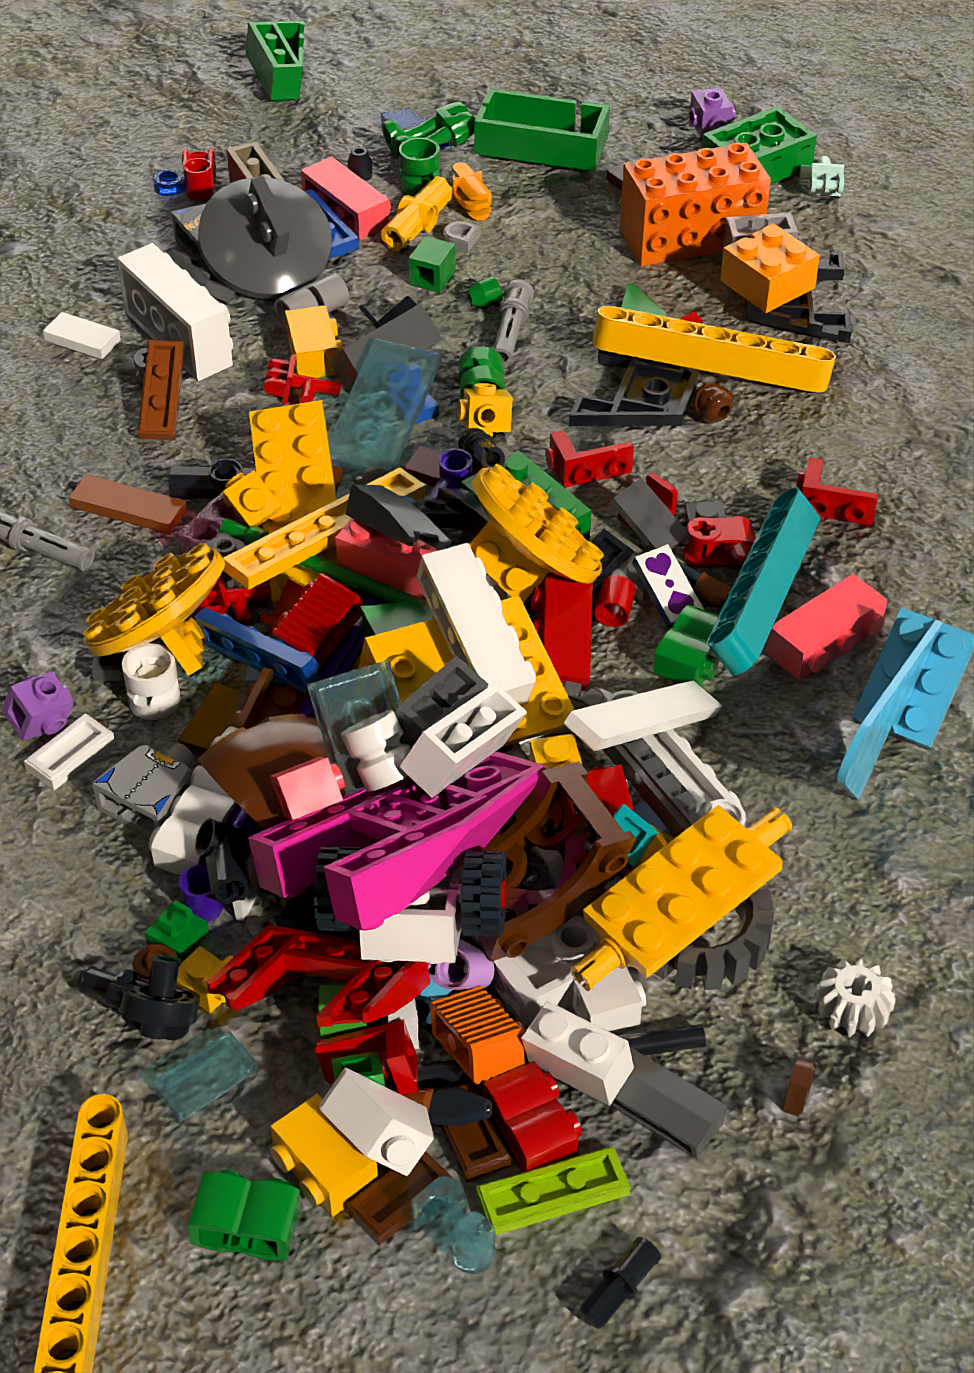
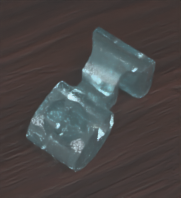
M447 1176L437 1178L411 1201L413 1231L418 1230L441 1207L449 1206L447 1213L440 1219V1230L446 1235L448 1233L452 1234L453 1262L464 1273H482L489 1269L494 1262L495 1228L479 1212L474 1211L466 1215L467 1198L459 1181Z

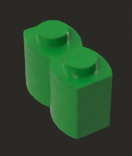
M687 605L679 614L673 628L665 634L655 652L653 673L679 683L694 680L699 686L705 680L711 681L716 673L719 659L707 645V639L719 615Z
M232 1170L203 1173L188 1223L190 1244L218 1252H241L245 1255L264 1260H288L301 1209L300 1189L293 1187L288 1181L280 1178L250 1181L245 1179L240 1173Z

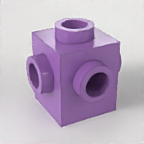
M721 87L692 91L688 113L690 125L694 126L700 137L703 138L704 133L731 124V121L735 119L734 104L729 102Z
M52 671L38 677L34 675L28 676L18 684L10 686L1 711L21 740L25 741L44 733L51 735L60 731L67 723V718L74 701L68 688L60 683Z

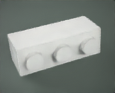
M495 682L425 730L399 767L432 798L500 749L524 718L527 711Z

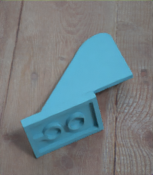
M901 607L853 714V719L862 724L844 756L837 776V782L850 797L856 800L860 799L888 734L928 750L931 749L973 654L974 634Z

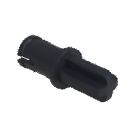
M637 1237L632 1246L614 1266H608L603 1270L602 1281L579 1308V1313L584 1318L586 1324L597 1329L603 1328L626 1299L632 1300L637 1296L638 1290L636 1287L653 1266L661 1260L659 1250L650 1241L643 1237Z

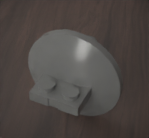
M264 176L238 180L216 192L204 207L198 228L200 252L209 270L229 288L255 298L277 299L316 281L323 273L331 251L332 237L330 225L318 203L297 186Z

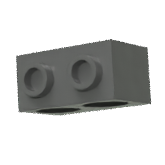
M455 656L397 707L395 715L403 731V735L399 739L400 742L408 744L412 749L425 730L487 689L489 684L458 656Z

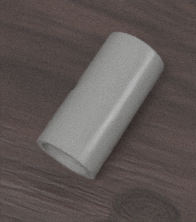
M331 273L276 299V314L282 325L286 328V310L326 305L327 312L329 313L349 302V291L344 280L337 273Z

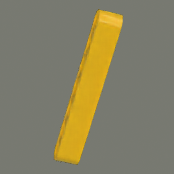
M603 306L598 309L592 344L596 348L607 352L817 393L827 390L836 355L832 351L818 346L615 306Z
M94 1095L81 1105L78 1112L34 1373H92L128 1142V1131L122 1106L118 1099L112 1095ZM103 1123H111L106 1127L96 1128ZM95 1166H104L102 1169L98 1171H89L91 1168ZM87 1210H98L96 1213L90 1216H80L83 1212ZM80 1255H91L90 1258L85 1260L84 1262H72L76 1257ZM72 1302H84L83 1305L76 1310H64L65 1307ZM65 1350H77L69 1359H55Z

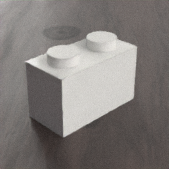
M549 1001L545 1002L521 1038L529 1063L535 1061L543 1072L549 1071L554 1078L609 1106L634 1069L627 1040Z

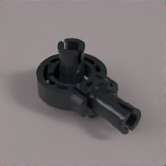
M153 955L149 980L137 978L138 973L134 970L126 969L116 975L98 969L93 965L86 966L79 975L77 987L80 993L105 1000L106 1006L112 1007V1011L115 1014L126 1017L132 1027L139 1030V1034L144 1037L176 1041L183 1038L188 1033L190 1025L197 1021L200 995L191 989L176 985L182 961L180 958L170 955Z

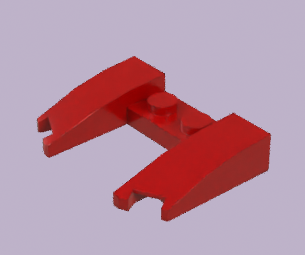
M268 925L207 981L209 993L221 994L225 997L226 1006L238 1011L270 996L293 980L300 972L312 977L323 976L345 980L347 984L316 1015L318 1027L342 1023H370L395 1013L416 998L430 984L428 963L363 960L361 959L360 940Z

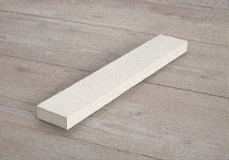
M692 680L571 711L564 724L593 751H598L715 717L723 705Z

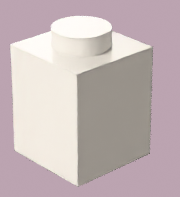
M617 967L590 991H586L582 987L585 980L578 984L574 979L572 1006L577 1016L613 1034L640 1027L642 1007L646 1006V996L639 980L633 981L627 967L624 969Z

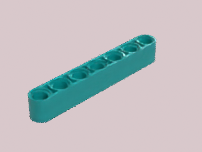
M798 487L785 491L771 505L707 639V645L731 675L743 673L759 658L819 524L821 516Z

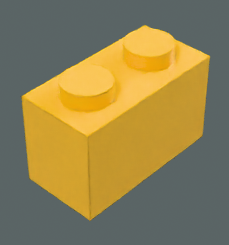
M326 305L286 310L287 339L291 355H296V374L315 378L338 375L329 358L342 350L343 345L341 339H338L336 319H329Z
M317 1093L271 1125L273 1147L270 1148V1152L274 1161L283 1172L287 1173L291 1170L300 1180L299 1186L306 1199L315 1207L321 1204L327 1213L334 1217L346 1208L347 1203L378 1180L377 1162L366 1157L326 1117L319 1107L323 1099Z

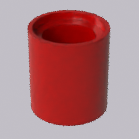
M612 575L602 581L594 614L596 619L603 625L620 627L628 622L636 592L635 585L630 579L620 575Z

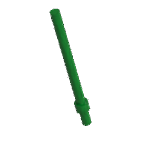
M228 518L223 520L220 527L221 533L226 532L247 545L269 535L267 530L255 525L249 528ZM317 555L298 564L319 574L323 573L338 582L389 603L423 600Z

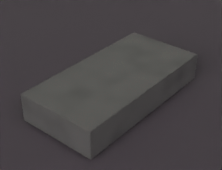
M642 478L613 498L611 504L651 551L667 544L673 550L688 538L686 529Z

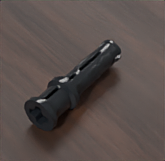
M469 428L460 435L458 448L467 451L472 456V463L482 465L484 468H493L495 464L504 465L505 455L503 451L496 447L494 439L485 431L479 428Z

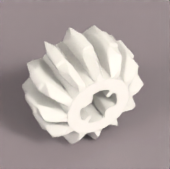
M842 958L837 964V968L827 967L820 984L817 985L815 997L817 998L816 1002L819 1003V1017L830 1019L831 1031L842 1026L846 1028L849 1038L856 1030H860L869 1037L874 1031V1027L883 1029L884 1025L887 1024L890 1012L894 1009L895 994L891 992V978L880 977L879 965L868 969L864 967L863 961L860 958L855 966H851Z

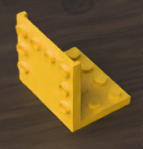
M519 595L501 600L502 615L507 625H511L515 629L519 640V650L524 661H529L532 664L536 683L533 686L528 703L520 705L527 711L526 715L502 747L567 728L564 722L570 712L575 710ZM431 619L365 638L351 702L357 712L369 709L371 712L378 710L382 706L384 697H386L391 710L396 713L397 707L453 659L436 620Z

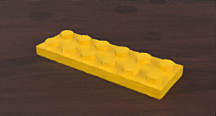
M322 400L249 412L256 473L282 505V510L263 522V529L271 534L337 500ZM336 544L316 554L337 564ZM297 564L270 578L274 609L288 579L297 580L307 585L309 582L318 579L319 573ZM338 582V583H340L341 585H343L344 587H346V588L349 589V586H348V585L343 584V583H341V582Z

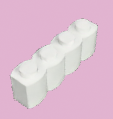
M230 726L221 736H217L213 740L211 746L238 728ZM198 765L194 769L190 778V787L186 789L182 796L178 795L174 799L170 808V817L162 826H157L154 829L149 841V849L152 851L154 866L181 875L191 866L204 865L206 862V858L196 855L195 852L196 836L202 823L206 819L212 818L229 824L239 808V805L219 786L203 766Z

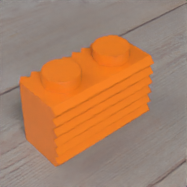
M482 986L430 1003L433 1036L474 1083L479 1085L482 1080L488 1081L490 1077L495 1078L499 1074L502 1075L507 1073V1071L525 1065L524 1045L521 1039L526 1032L521 1022H514L512 1018H509L508 1013L505 1014L501 1001L498 998L492 999L491 995H488Z

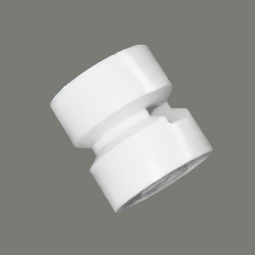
M147 643L129 650L122 660V669L130 710L136 716L147 720L162 719L173 714L179 707L181 696L175 658L168 647L156 643Z
M393 710L371 716L349 727L340 734L350 756L360 760L356 769L367 792L384 788L408 776L399 766L411 748L408 744L401 743L399 740L403 735V731Z

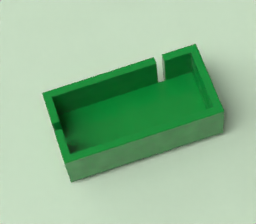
M489 88L483 101V106H481L474 121V154H481L490 158L515 159L518 162L542 163L551 167H569L579 171H596L608 139L610 105L583 101L581 104L580 131H575L577 100Z

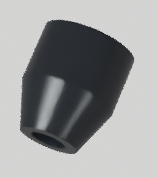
M355 147L351 150L347 160V168L365 181L370 180L373 176L372 159L366 148Z

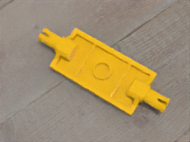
M719 805L714 807L583 909L584 920L600 937V946L577 964H573L570 967L574 979L578 984L585 980L582 987L586 991H590L617 967L620 969H624L626 966L635 967L646 979L782 870L783 860L768 847L792 830V823L788 816L783 813L777 818L776 816L781 813V810L773 807L751 827L745 828Z

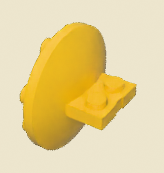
M495 464L493 468H482L472 480L473 489L490 520L469 545L474 556L482 560L486 573L497 581V585L511 597L519 595L524 603L534 588L544 580L546 573L552 572L561 577L586 584L593 583L602 573L600 560L604 556L603 552L592 542L586 540L575 528L578 521L570 512L564 508H560L557 511L547 502L549 496L538 485L531 483L527 487L516 480L508 470L499 464Z
M206 543L194 547L191 551L179 557H175L173 553L165 555L153 565L154 571L143 578L140 574L129 578L120 587L123 591L122 594L114 599L106 608L102 607L96 610L85 620L89 627L83 633L84 645L92 655L106 656L135 649L161 637L188 676L202 668L201 652L204 651L202 639L205 636L193 618L188 620L186 618L208 596L225 567V560L216 548L208 547Z

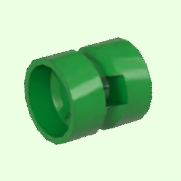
M416 137L400 144L399 181L400 190L403 194L414 197L429 180H433L436 176L440 177V147L435 141Z
M483 346L471 348L461 355L458 361L461 399L464 398V388L474 389V385L478 383L496 385V389H506L503 359L497 351Z

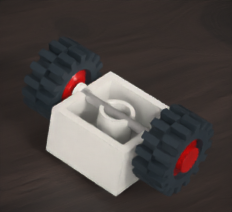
M323 846L320 849L317 858L318 865H316L315 871L317 878L314 882V889H316V895L314 896L316 909L314 913L315 919H317L316 925L320 931H358L357 928L335 919L324 866L361 850L360 847ZM466 851L463 865L403 911L385 919L383 925L376 929L359 930L361 959L379 960L381 962L455 963L461 927L464 936L502 937L507 894L505 853L497 851Z

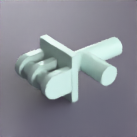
M823 156L818 160V163H812V166L801 165L800 178H810L809 195L841 196L844 189V164H831L830 159L827 156Z

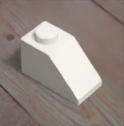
M346 1067L319 1104L320 1110L366 1157L405 1176L409 1175L434 1140L427 1107Z

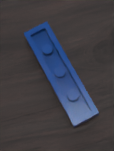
M207 607L194 616L197 624L203 631L204 641L208 647L260 672L264 667L271 668L274 679L311 697H314L324 688L318 672L319 665L308 652H300L293 649L280 639H272L260 633L252 626L247 627L234 621L229 615H221Z

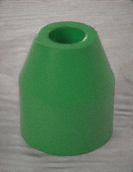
M494 275L477 281L467 290L468 299L473 307H487L503 301L499 283Z

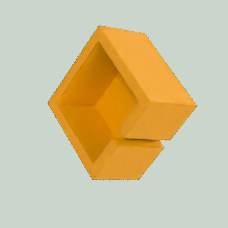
M772 223L752 233L751 238L744 237L723 248L720 281L764 313H768L815 289L820 255Z

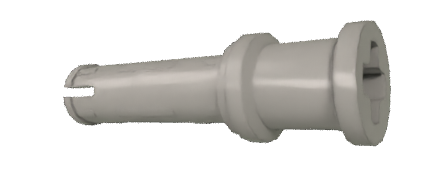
M516 279L507 283L504 289L505 300L501 302L499 307L501 322L493 349L501 355L503 366L510 364L512 361L520 326L529 316L528 304L532 302L534 297L533 287L524 280ZM520 289L521 294L518 299L516 298L518 290ZM513 307L516 308L515 315L512 314Z
M0 507V539L8 542L13 549L24 550L28 548L78 568L83 572L91 567L95 556L92 548L84 547L36 528L31 519L27 517L16 518L6 514L5 509Z

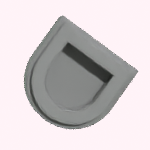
M464 221L451 222L443 230V241L454 243L455 250L465 253L471 250L481 236V226Z

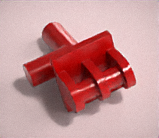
M291 355L290 361L271 359L268 362L264 390L268 394L283 397L282 404H288L291 387L301 389L299 403L314 401L315 392L338 397L340 395V382L293 373L296 355Z
M220 575L208 596L198 606L195 614L197 615L207 607L222 615L232 605L237 622L245 626L253 622L247 602L270 600L271 588L269 585H258L250 590L245 587L226 589Z

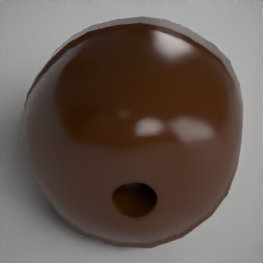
M716 383L703 385L697 390L694 397V407L698 415L710 424L725 419L733 408L734 395L727 388Z

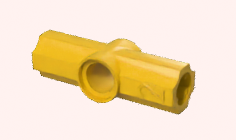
M436 176L433 180H429L414 197L405 195L401 199L397 215L381 230V239L388 245L390 250L399 252L402 248H406L421 231H432L436 225L439 212L453 198V188L447 183V180Z

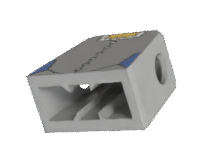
M175 743L166 754L147 745L137 747L92 783L98 811L151 837L154 829L157 826H162L170 817V808L174 799L178 795L182 796L186 789L190 787L191 770L188 766L194 760L192 752L180 743Z

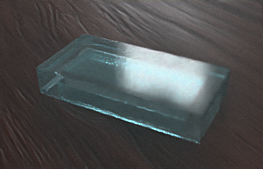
M229 1031L152 1081L153 1090L177 1120L182 1122L258 1071L257 1062Z

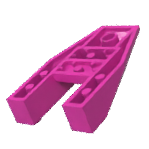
M495 751L432 798L421 787L416 785L409 776L371 792H367L365 787L359 788L343 795V801L295 820H286L248 837L259 886L282 898L299 896L306 891V887L314 884L317 878L315 871L321 847H360L361 850L324 866L335 919L362 931L376 929L383 925L385 919L403 911L463 865L466 851H481L534 789L541 772L546 770L545 765Z

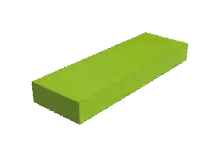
M610 1146L476 1186V1197L490 1235L493 1237L629 1196L631 1186L614 1146Z

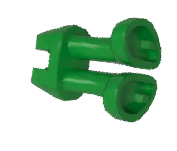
M458 101L436 108L434 116L413 128L403 130L396 121L389 119L382 123V131L394 158H398L399 161L400 144L411 138H428L435 141L439 146L449 142L454 147H457L474 134V121L476 118L462 102Z

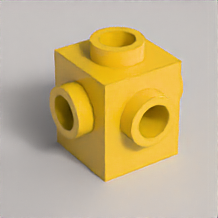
M488 383L475 384L474 389L464 388V398L459 399L457 404L458 421H462L466 429L479 428L491 437L493 432H511L513 397L506 389H496V385Z

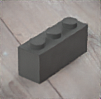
M420 303L330 357L329 360L350 395L361 388L367 394L383 384L381 376L386 373L390 375L409 368L406 361L414 358L416 363L433 354L434 351L431 346L441 341L442 338Z

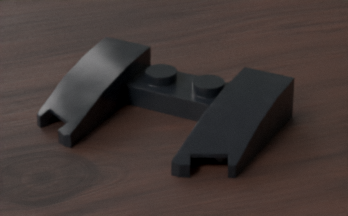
M352 484L345 515L407 546L413 547V543L418 542L419 539L433 546L437 551L449 548L451 543L439 528H457L476 537L490 520L484 512L477 495L466 488L439 487L437 498L424 497L423 502H419L410 497L399 496L382 485Z

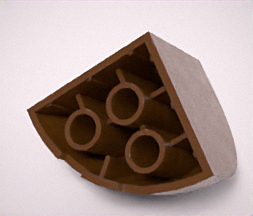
M304 714L269 717V722L253 726L249 729L241 727L228 734L197 759L219 786L264 830L289 820L284 817L269 776L317 757H326L330 764L336 763L341 771L345 788L340 789L342 796L364 787L356 769L360 760L350 756L340 735L351 726L328 718V720L306 717Z

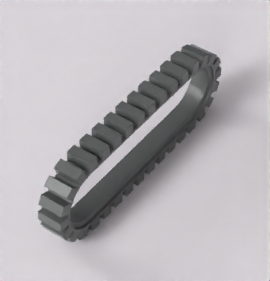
M566 681L564 689L575 710L604 703V696L591 688L581 697L582 684ZM643 738L602 749L615 766L622 765L625 778L631 781L630 784L675 838L707 814L704 809L696 813L697 801L688 791L680 794L681 782L673 773L665 776L666 765L658 755L650 758L651 747ZM519 742L498 749L500 753L530 761V758L522 750ZM552 829L547 837H552L558 833ZM584 829L581 832V834L589 832L586 829ZM565 847L557 849L563 860L565 859ZM620 871L612 877L592 901H595L624 878ZM759 888L734 908L743 926L740 933L730 941L713 947L689 944L654 972V974L664 980L673 970H677L675 985L692 989L695 977L701 976L704 990L722 989L724 975L733 985L746 979L749 967L756 971L765 959L766 949H769L774 912L772 911L773 900L768 888Z

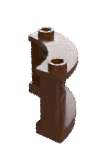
M580 761L543 770L534 789L523 804L514 812L518 820L501 835L497 832L487 846L481 850L504 852L506 868L513 864V868L510 874H507L505 918L512 914H516V918L505 922L502 937L477 936L486 948L485 954L491 962L506 956L508 958H515L528 949L529 945L537 942L566 923L592 901L612 877L628 863V854L636 838L631 831L624 832L587 784L586 779L589 773ZM573 803L580 811V813L577 816L573 807ZM590 825L600 839L597 840L590 833L581 834V832ZM552 829L558 833L552 837H547ZM535 846L545 850H557L565 847L564 866L557 888L548 890H524L517 888L527 872L528 860L526 853Z

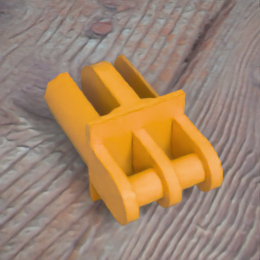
M455 163L452 167V171L455 174L453 177V206L461 205L471 218L477 221H484L491 213L492 194L482 182V171L474 173L466 163Z

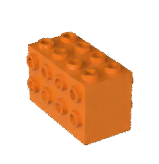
M733 143L724 147L703 148L694 152L673 153L664 157L643 158L635 162L624 163L620 231L640 266L723 252L726 217L767 214L771 178L747 143Z

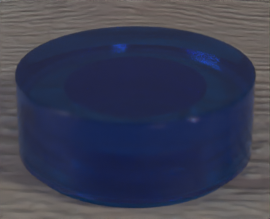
M176 169L158 171L153 176L154 191L161 196H175L185 190L184 174Z

